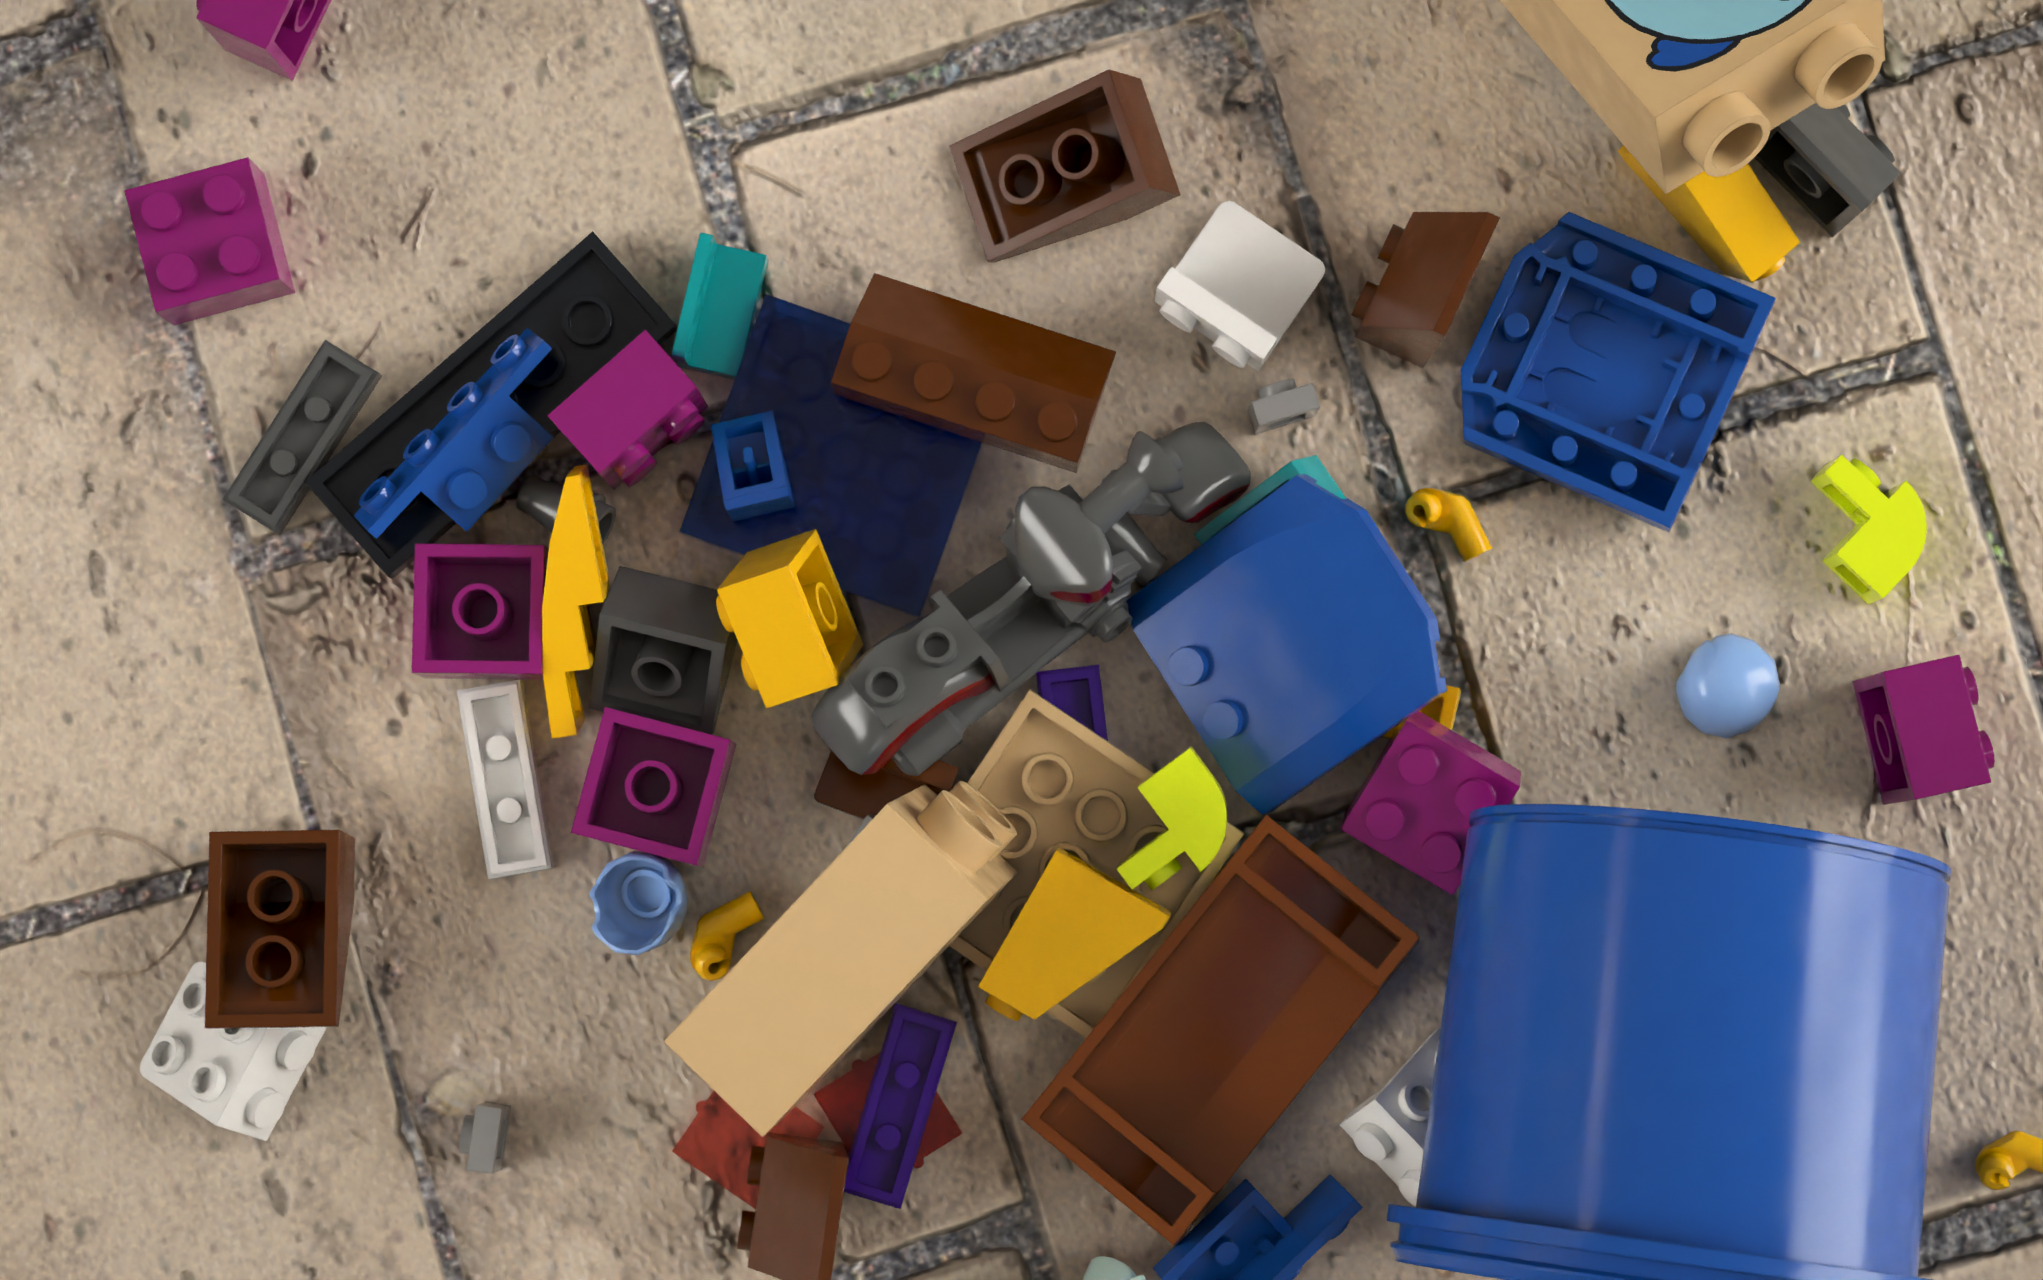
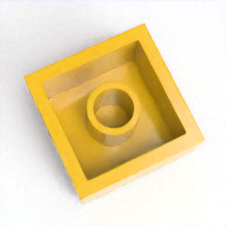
M816 529L746 552L717 589L719 595L716 598V606L719 618L728 632L734 631L743 652L741 667L745 680L753 691L759 690L766 708L837 686L839 684V677L850 667L863 646L857 627Z

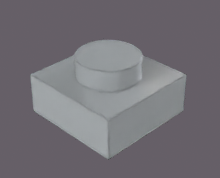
M1287 379L1259 389L1260 399L1251 402L1248 414L1254 433L1257 435L1315 417L1320 409V404L1313 383L1297 387L1294 379Z
M484 1102L476 1105L474 1116L465 1115L460 1134L459 1152L469 1155L466 1170L490 1174L502 1170L511 1105Z

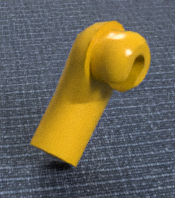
M1423 488L1417 490L1408 499L1405 505V513L1410 523L1416 527L1450 534L1464 562L1492 549L1470 502L1464 496L1435 488Z
M751 891L704 914L698 920L690 950V962L692 968L701 978L708 981H716L726 976L731 966L730 961L736 934L765 919Z
M2012 1131L1984 1146L1977 1155L1974 1165L1982 1184L1989 1189L2003 1190L2009 1187L2008 1180L2028 1168L2043 1173V1139L2023 1131Z

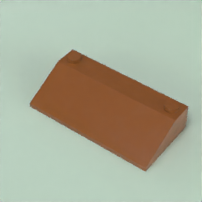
M1266 815L1021 1120L1172 1245H1177L1419 944L1420 936Z

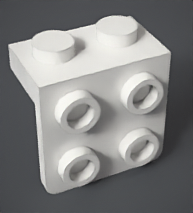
M1225 201L1218 206L1176 269L1171 267L1157 286L1154 302L1162 306L1159 310L1160 314L1178 328L1189 333L1194 328L1215 343L1212 348L1225 360L1240 368H1244L1248 364L1259 372L1325 274V266L1320 259L1235 202Z
M199 961L191 967L140 1063V1073L144 1078L214 1125L267 1141L275 1124L282 1116L284 1107L307 1064L312 1059L315 1049L327 1027L205 1028L206 963Z
M1441 1027L1426 1039L1381 1090L1354 1108L1339 1124L1353 1139L1357 1149L1365 1157L1373 1160L1396 1183L1403 1197L1414 1206H1416Z

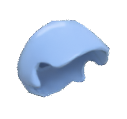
M1732 633L1715 636L1711 641L1706 640L1691 654L1682 674L1676 682V695L1684 717L1702 733L1722 738H1730L1748 732L1760 724L1773 708L1780 690L1775 660L1754 640Z
M633 851L607 863L596 880V885L589 892L595 911V921L592 925V930L597 938L616 953L641 955L666 944L681 928L687 913L688 897L679 870L674 868L672 862L666 858L646 852Z

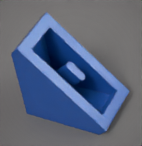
M773 410L711 424L723 502L726 512L733 522L794 508V498Z

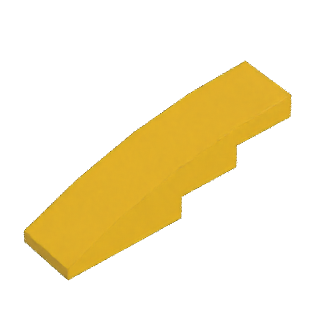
M587 464L574 466L565 478L549 544L542 603L543 680L551 739L577 735L585 721L576 671L590 669L595 658L596 641L588 604L604 602L611 588Z

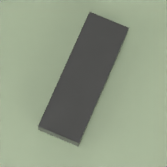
M325 340L222 500L281 535L310 490L305 481L328 462L382 375Z

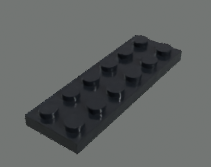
M591 232L305 481L308 487L389 578H395L414 561L415 544L435 543L456 522L420 492L376 539L353 516L361 508L359 505L360 498L375 480L382 476L388 478L405 460L403 458L404 450L416 435L425 429L432 431L448 414L447 405L450 399L463 385L468 382L476 383L493 365L490 360L494 351L504 340L515 334L520 336L528 328L552 348L509 397L555 438L561 430L547 415L644 330L659 345L677 331V325L594 232Z

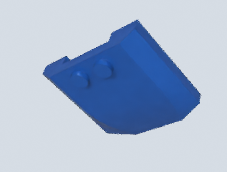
M1568 212L1558 220V224L1535 243H1529L1513 256L1461 368L1464 444L1666 532H1670L1756 347L1776 298Z
M1307 474L1294 476L1126 601L1129 605V614L1133 617L1131 621L1133 631L1234 790L1262 815L1270 813L1447 691L1445 677L1440 678L1435 642L1440 641L1435 614L1367 510L1348 498L1341 499L1316 484L1317 480Z

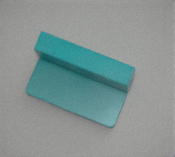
M700 233L672 350V357L680 368L740 381L767 268V255L717 244L714 235Z

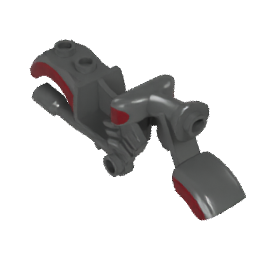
M1194 422L1177 428L1162 438L1158 437L1155 440L1144 432L1138 431L1128 449L1127 462L1117 470H1112L1102 480V483L1084 499L1078 495L1070 484L1058 491L1045 486L1029 488L1019 496L1015 507V517L1008 524L1006 531L999 537L1006 545V557L988 567L947 596L941 590L937 591L929 598L931 614L918 618L895 630L858 658L839 677V684L829 688L818 701L811 715L813 727L835 755L851 771L860 775L874 774L892 759L906 775L919 776L962 743L964 730L1001 703L1040 669L1089 633L1092 637L1098 636L1104 643H1107L1120 635L1130 625L1133 617L1127 611L1129 605L1126 601L1132 593L1130 583L1135 581L1137 577L1135 574L1139 573L1142 567L1127 550L1115 555L1111 554L1110 546L1104 535L1128 512L1137 515L1164 516L1171 511L1183 522L1199 523L1246 492L1251 481V472L1247 464L1212 425L1206 422Z

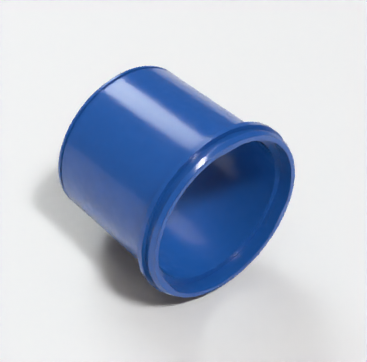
M1566 804L1496 805L1471 811L1469 816L1471 828L1468 829L1416 1207L1388 1204L1387 1221L1400 1223L1398 1240L1391 1242L1390 1245L1396 1256V1261L1503 1280H1933L1919 1278L1918 1269L1950 887L1946 882L1950 881L1951 868L1932 857L1868 840L1783 825L1647 809Z

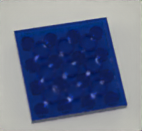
M766 294L719 423L773 410L795 507L733 522L724 506L714 442L712 441L679 532L684 536L744 556L746 552L816 529L841 591L916 618H921L983 443L835 395L831 380L850 323Z

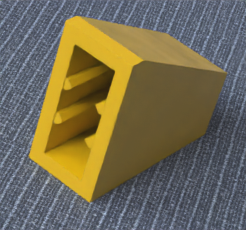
M1624 145L1617 150L1623 160L1723 274L1751 283L1767 278L1783 265L1785 261L1784 256L1800 243L1749 164L1729 175L1713 177L1703 171L1665 194Z
M1059 847L978 985L980 989L989 993L985 1003L1014 1021H1019L1023 1014L1035 1020L1162 930L1170 918L1171 911L1137 891L1131 890L1130 887Z

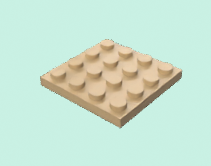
M1032 690L1028 691L967 782V784L989 800L1006 817L1017 832L1016 837L999 855L1018 874L950 945L951 948L985 971L988 970L1059 847L1128 886L1116 869L1118 865L1167 829L1161 818L1137 788L1155 772ZM1227 821L1225 837L1221 848L1212 862L1201 872L1184 851L1176 857L1182 868L1161 885L1151 891L1145 881L1135 887L1133 890L1171 911L1170 918L1164 928L1046 1012L1084 1038H1087L1209 887L1243 837L1244 832Z

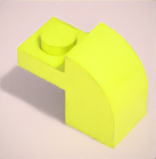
M1840 455L1828 462L1810 482L1856 525L1822 561L1867 604H1871L1883 599L1916 564L1926 540V515L1919 496L1907 481L1891 488L1884 495L1878 489L1881 485L1880 479L1867 465L1855 458L1849 462L1843 455Z
M1191 746L1137 787L1161 818L1167 829L1120 863L1116 868L1131 890L1143 881H1145L1151 891L1161 885L1182 868L1176 857L1184 851L1201 872L1212 862L1222 846L1227 827L1226 800L1219 783Z

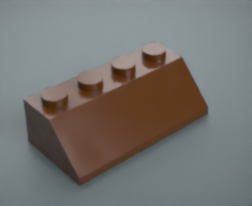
M874 273L851 321L831 385L835 395L1077 473L1116 351Z

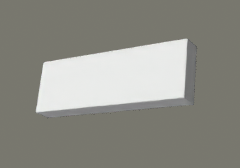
M519 679L457 690L488 879L492 880L553 869L554 864L523 681Z

